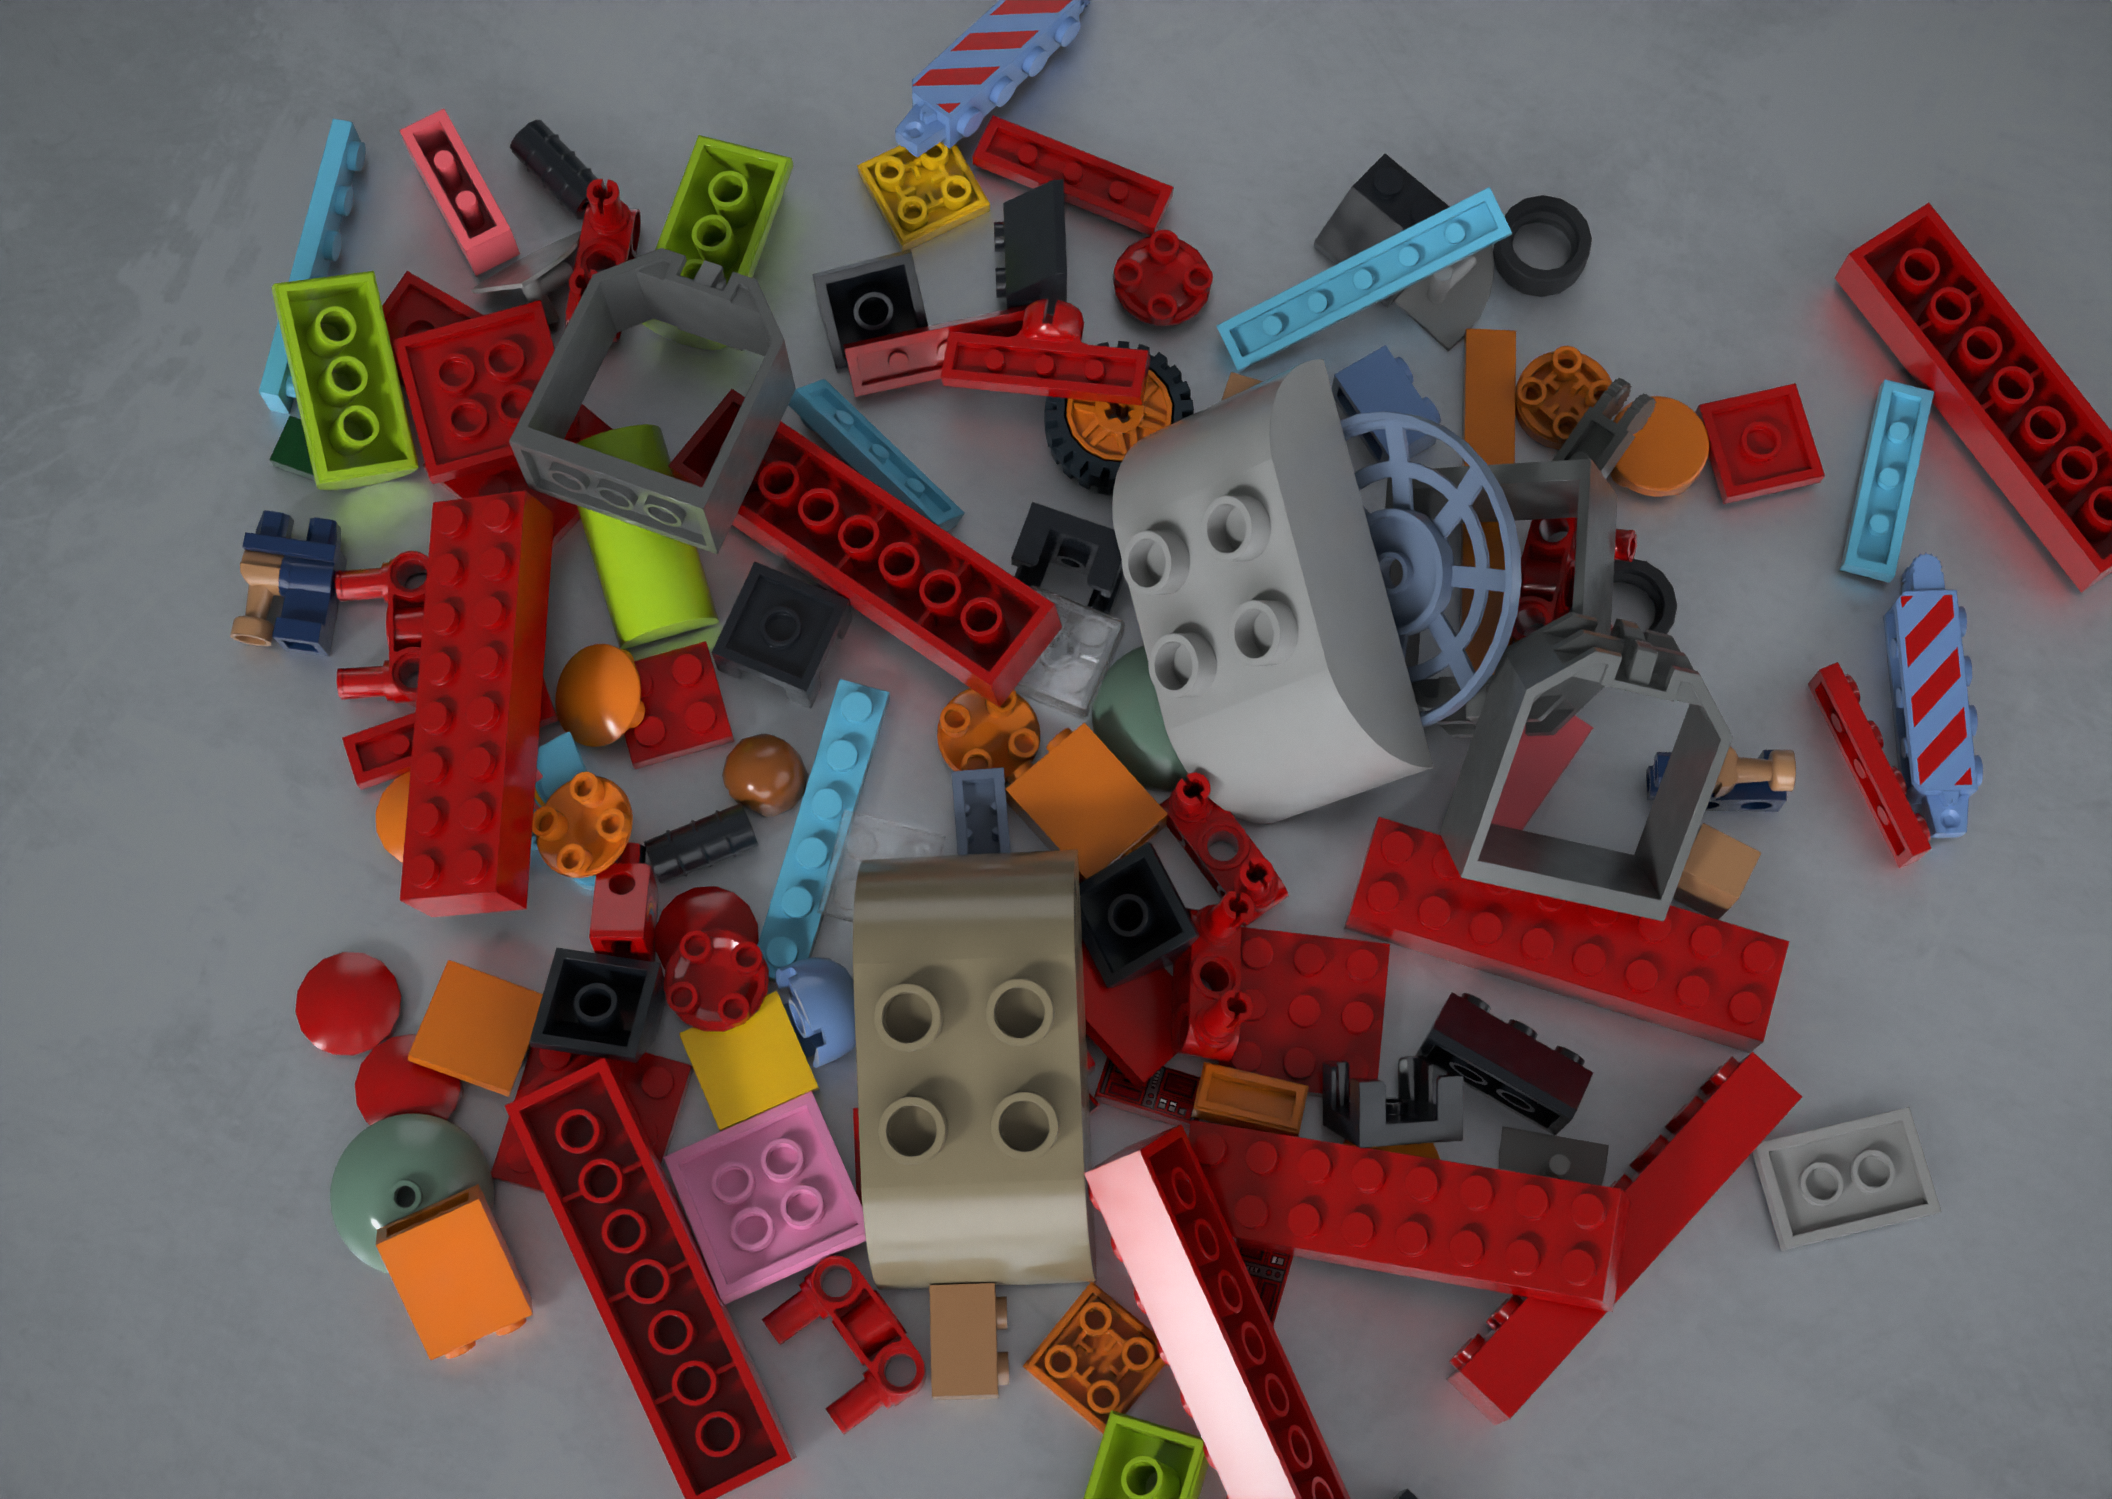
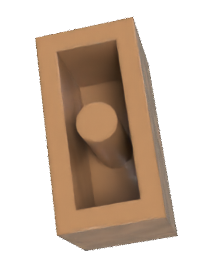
M1703 823L1697 832L1673 899L1705 916L1719 920L1739 899L1761 852Z
M995 1283L929 1285L931 1387L933 1400L999 1398V1385H1009L1008 1352H998L997 1330H1008L1007 1296L996 1297Z

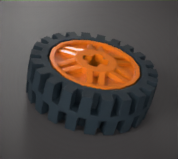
M1118 341L1117 348L1130 349L1129 342ZM1104 342L1097 344V346L1109 347V343ZM1139 344L1137 349L1148 350L1151 359L1143 406L1046 397L1044 427L1047 444L1051 448L1053 459L1057 465L1059 463L1062 465L1063 473L1070 479L1075 476L1078 478L1079 485L1088 490L1091 485L1098 487L1099 494L1109 495L1110 490L1114 489L1120 464L1134 444L1140 439L1194 414L1191 391L1187 381H1182L1181 371L1175 364L1170 367L1167 357L1160 352L1155 356L1151 355L1150 347ZM1116 413L1120 419L1128 417V421L1122 423L1118 418L1110 419V415Z

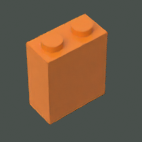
M1085 722L1075 731H1072L1070 728L1062 730L1047 745L1046 749L1049 753L1036 764H1033L1031 761L1023 763L1007 779V782L1010 784L1005 789L1008 805L1050 851L1078 849L1079 876L1083 880L1088 879L1143 846L1166 827L1167 812Z
M479 1184L377 1229L376 1247L430 1360H434L442 1355H445L447 1359L458 1357L471 1350L476 1345V1340L493 1332H496L498 1336L509 1334L523 1326L527 1321L526 1317L533 1315L532 1297Z

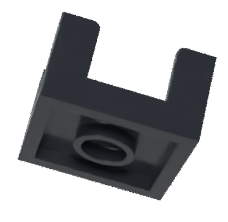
M1032 502L1011 557V565L1018 567L1014 577L1036 592H1039L1050 562L1088 575L1087 584L1090 588H1093L1086 607V615L1108 623L1125 579L1122 569V558L1114 529Z
M754 561L711 652L717 670L741 679V670L770 681L784 687L789 700L811 709L821 688L819 673L835 638L838 636L839 639L843 640L852 622L850 601Z
M1423 1055L1401 1057L1398 1061V1098H1386V1085L1381 1080L1351 1078L1349 1102V1063L1343 1060L1322 1062L1323 1126L1357 1147L1366 1148L1463 1141V1075L1457 1072H1446V1075H1439L1437 1077L1435 1104L1433 1103L1432 1060Z

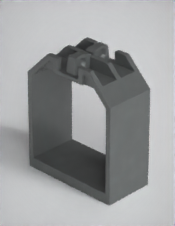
M660 248L592 275L509 443L530 489L718 555L796 388L785 340L758 281L733 272L726 285L723 266L706 260L701 265L694 279L681 276L680 274L687 262L686 256ZM656 319L677 326L679 330L741 351L745 349L765 356L703 487L564 440L618 332L648 320Z
M1577 459L1488 465L1503 489L1514 521L1578 517L1572 612L1595 617L1598 620L1595 632L1610 635L1618 495L1593 460ZM1470 466L1432 469L1437 470L1458 487ZM1392 477L1387 478L1385 509H1393ZM1412 479L1414 510L1434 520L1449 500L1431 485L1417 479ZM1483 487L1473 502L1472 507L1480 522H1498L1488 494ZM1397 559L1392 562L1389 571L1391 581L1395 586L1400 584L1403 577V568ZM1420 633L1408 636L1405 656L1407 667L1418 665ZM1491 675L1479 692L1459 710L1437 722L1452 738L1473 737L1494 675ZM1454 676L1425 679L1411 683L1416 703L1424 711L1431 710L1450 700L1461 691ZM1570 677L1536 696L1526 721L1525 733L1528 736L1555 735L1605 686L1598 682Z
M1569 612L1511 644L1503 653L1490 684L1440 834L1461 878L1664 921L1733 736L1701 675L1693 669L1685 653L1680 651L1671 635L1646 630L1645 634H1643L1637 623L1618 618L1610 635L1595 632L1598 620L1595 617ZM1570 677L1594 681L1603 686L1673 702L1676 700L1689 703L1634 855L1491 824L1534 698Z

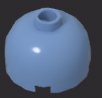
M820 957L799 960L779 968L776 971L777 988L780 990L788 987L791 997L788 1000L789 1003L783 1006L806 1058L815 1055L813 1066L818 1068L837 1060L853 1050L856 1046L854 984L846 968L829 958Z

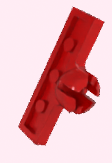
M1048 299L1032 302L1025 309L1022 329L1016 336L1003 337L949 331L940 377L944 386L1143 406L1151 360L1149 351L1083 343L1081 341L1085 323L1083 315L1079 308L1065 301L1057 300L1054 315L1047 314Z

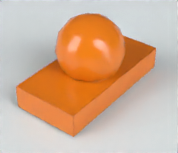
M1204 1062L1191 1117L1227 1126L1298 1137L1309 1086Z

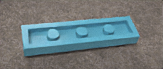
M822 379L795 390L788 406L800 416L801 421L807 428L817 432L835 450L837 456L844 463L852 466L858 473L943 530L948 531L956 527L965 512L829 382Z
M1886 379L1880 385L1841 561V571L1888 583L1895 577L1934 391Z

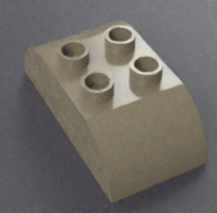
M1078 849L862 860L857 874L854 898L853 984L862 1206L868 1257L876 1287L879 1290L929 1289V1285L995 1283V1286L1097 1282L1094 1206L1088 1195V1182L1084 1175L1085 1172L1092 1168Z

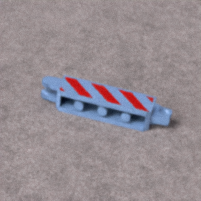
M999 0L912 79V109L895 129V141L901 147L906 148L912 155L919 157L939 142L950 149L963 136H971L979 128L983 118L994 107L1005 105L1021 82L1028 76L1033 77L1037 75L1045 66L1049 56L1060 46L1066 47L1075 39L1081 26L1079 14L1084 11V7H1087V4H1090V0Z
M1925 552L1924 555L1919 554L1918 557H1915L1910 566L1904 570V573L1901 575L1903 577L1901 580L1903 582L1901 586L1902 595L1883 616L1898 770L1901 772L1907 786V794L1905 796L1911 804H1922L1931 838L1962 837L1967 832L1969 797L1978 790V786L1981 785L1983 780L1982 760L1979 755H1974L1972 737L1976 735L1978 727L1977 711L1974 705H1969L1967 690L1972 681V663L1969 656H1964L1962 637L1965 636L1967 630V615L1965 608L1958 606L1957 590H1945L1944 573L1941 571L1943 566L1940 565L1941 561L1937 560V556L1934 557L1932 553L1928 555Z

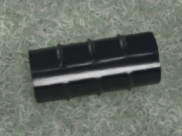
M534 120L528 123L513 138L510 144L512 153L527 167V171H531L541 181L544 188H547L559 200L560 205H564L577 220L584 219L586 207L590 204L587 198V187L593 180L598 178L592 173L591 168H587L575 155V151H571L559 139V135H555L542 120Z
M742 803L722 811L716 810L712 815L697 821L691 820L687 825L672 831L667 830L662 835L644 841L647 854L661 884L681 876L687 877L691 872L706 866L711 867L713 863L731 856L736 857L738 853L759 845Z

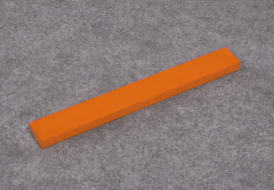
M1466 328L1464 333L1462 439L1479 454L1487 465L1515 463L1516 331ZM1462 458V467L1469 466ZM1480 522L1486 537L1490 568L1505 570L1504 548L1499 523ZM1461 523L1460 566L1475 567L1472 541L1465 523ZM1460 588V630L1468 616L1474 597V589ZM1489 590L1481 623L1472 641L1465 649L1475 672L1480 667L1493 642L1502 612L1504 592ZM1510 637L1508 646L1513 644L1512 637Z

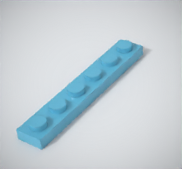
M339 119L332 120L289 282L327 277L331 261H336L340 255L342 236L339 229L343 216H349L354 200V191L351 187L355 171L360 172L362 170L366 155L365 143L361 142L353 122ZM278 320L260 384L259 394L270 411L290 414L296 395Z
M1488 187L1222 322L1216 327L1237 370L1241 372L1512 235V232L1491 188Z
M839 679L757 945L763 952L769 969V981L776 983V971L779 968L812 957L890 700V694L887 691Z

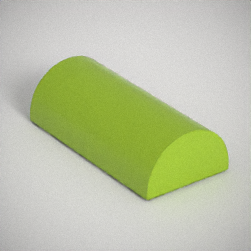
M698 135L655 250L664 248L685 255L687 262L680 275L690 279L695 278L705 260L723 266L726 285L733 272L753 278L793 169L792 158ZM656 319L642 323L653 332L682 345L703 350H720L726 347V345L679 330L677 326Z
M374 271L273 284L271 290L317 489L344 490L394 480L416 471L419 468Z
M643 424L621 427L599 433L576 443L675 478L668 467L671 460L659 426ZM577 505L620 649L631 648L719 623L697 547Z
M1111 1410L1083 1499H1199L1209 1467L1203 1449L1204 1441L1200 1436Z

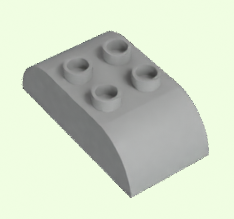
M1324 359L1311 360L1299 364L1160 429L1134 444L1120 464L1115 479L1112 500L1113 525L1122 558L1123 574L1129 585L1148 659L1150 678L1155 686L1166 732L1188 774L1197 772L1203 774L1208 779L1211 789L1209 798L1222 809L1230 811L1232 815L1240 819L1259 824H1272L1434 768Z

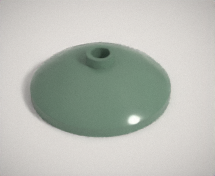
M1143 645L1118 659L1102 678L1093 702V731L1145 789L1168 793L1176 788L1178 781L1181 779L1186 781L1188 772L1179 760L1166 732L1155 686L1150 678L1148 659Z
M420 1113L402 1114L385 1118L358 1134L344 1150L336 1165L330 1189L331 1212L334 1223L344 1243L360 1260L374 1269L389 1274L376 1247L377 1229L479 1184L491 1211H493L494 1181L491 1175V1168L477 1142L466 1131L448 1120ZM403 1186H409L415 1192V1201L409 1207L401 1205L397 1199V1193Z

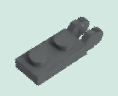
M1622 378L1615 379L1614 382H1611L1608 389L1604 391L1595 406L1588 408L1552 461L1592 459L1606 479L1634 440L1635 436L1633 434L1642 430L1648 418L1651 417L1656 407L1655 399L1644 393L1639 395L1632 402L1631 407L1626 410L1619 422L1615 423L1610 418L1621 410L1624 402L1630 396V389L1632 387L1630 383Z

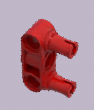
M603 178L593 180L587 187V198L590 204L586 207L574 271L569 279L570 292L566 308L565 329L592 275L598 273L597 271L609 269L632 260L637 255L641 228L640 210L629 208L628 205L620 200L619 187L613 180L608 179L607 189L604 186ZM622 331L616 334L613 342H619Z
M1578 517L1535 519L1531 521L1521 557V591L1518 614L1511 634L1514 643L1526 637L1524 633L1530 626L1535 624L1546 626L1569 613L1572 608ZM1616 529L1614 560L1632 562L1637 548V534H1635V530ZM1568 532L1562 540L1548 542L1549 538L1554 534Z
M403 552L394 559H390L389 562H383L381 568L336 571L335 588L340 602L384 598L385 602L388 603L386 634L389 660H385L383 666L338 668L336 679L337 691L341 700L386 697L387 701L408 703L416 707L417 687H407L406 684L410 675L415 671H419L426 580L421 586L414 589L405 588V582L413 574H427L428 557L421 552Z
M1197 772L1186 775V781L1183 779L1178 781L1170 797L1159 804L1168 814L1166 826L1221 900L1229 891H1236V896L1244 892L1251 897L1255 910L1253 916L1242 924L1246 927L1289 897L1288 891L1272 864L1263 856L1232 813L1225 811L1209 798L1211 789L1208 779L1203 774ZM1216 842H1226L1235 848L1237 854L1230 860L1220 861L1210 855L1208 848Z
M1236 891L1227 892L1218 904L1207 905L1200 910L1186 908L1200 937L1173 963L1171 1040L1173 1050L1176 1053L1224 1062L1230 1061L1237 1048L1240 1024L1247 1021L1253 1013L1251 998L1246 993L1240 991L1241 925L1253 916L1255 907L1253 900L1248 894L1241 892L1236 896ZM1201 978L1209 983L1212 990L1202 983Z
M829 1256L821 1260L814 1270L804 1277V1281L799 1284L801 1288L799 1292L762 1318L766 1327L779 1345H781L821 1316L825 1320L831 1316L833 1319L831 1322L863 1366L866 1365L868 1367L862 1373L864 1376L862 1381L825 1408L843 1434H846L885 1405L887 1409L893 1405L897 1406L905 1399L917 1394L924 1386L927 1376L926 1366L921 1355L906 1336V1330L876 1289H872L857 1266L848 1258ZM835 1269L848 1271L852 1276L850 1290L840 1297L829 1296L823 1290L825 1276ZM898 1357H907L916 1364L917 1373L915 1378L906 1386L897 1387L892 1385L886 1378L888 1364Z

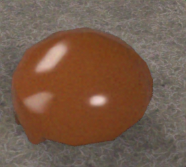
M758 734L741 739L728 754L722 777L725 787L729 790V795L738 804L742 803L744 807L754 810L765 817H772L788 811L796 805L805 793L808 772L801 756L788 742L774 735Z

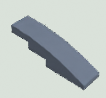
M1004 767L951 771L958 855L1011 853Z

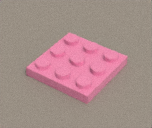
M812 1091L663 1157L724 1305L819 1263L829 1256L839 1254L866 1241L863 1207Z

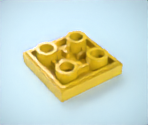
M939 142L919 157L912 155L906 148L899 145L857 165L858 174L901 251L917 247L990 211V203L957 144L949 149Z
M777 991L766 995L759 1011L743 1025L725 1032L702 1031L692 1027L679 1033L720 1132L810 1091L813 1093L820 1090Z

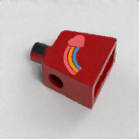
M628 842L618 859L607 869L596 874L589 938L594 952L597 954L655 962L658 888L652 866L645 863L646 848L641 844Z

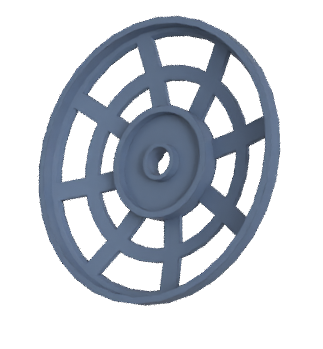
M1386 411L1356 414L1340 420L1346 441L1373 430L1385 429L1390 461L1363 467L1354 474L1359 491L1373 482L1392 477L1393 509H1382L1369 513L1364 507L1404 659L1408 636L1418 634L1426 629H1429L1442 651L1434 658L1422 664L1407 667L1410 681L1413 683L1428 679L1450 666L1461 690L1450 700L1431 710L1419 713L1422 726L1427 727L1454 714L1471 700L1494 673L1508 646L1518 614L1522 583L1521 551L1515 521L1503 489L1487 463L1465 440L1441 424L1418 415ZM1406 430L1419 431L1443 441L1465 460L1470 468L1458 487L1437 470L1420 463L1410 462ZM1412 479H1417L1431 485L1449 500L1434 520L1414 510ZM1483 487L1488 494L1499 523L1504 548L1505 570L1490 568L1486 537L1479 518L1472 507L1473 502ZM1461 519H1463L1472 541L1475 567L1458 566L1454 563L1453 552L1447 537ZM1395 559L1401 563L1403 568V577L1398 586L1392 583L1389 574L1390 566ZM1453 588L1474 589V597L1468 616L1460 632L1456 634L1444 614L1451 599ZM1489 590L1504 592L1502 612L1493 642L1480 667L1475 672L1465 649L1472 641L1481 623Z

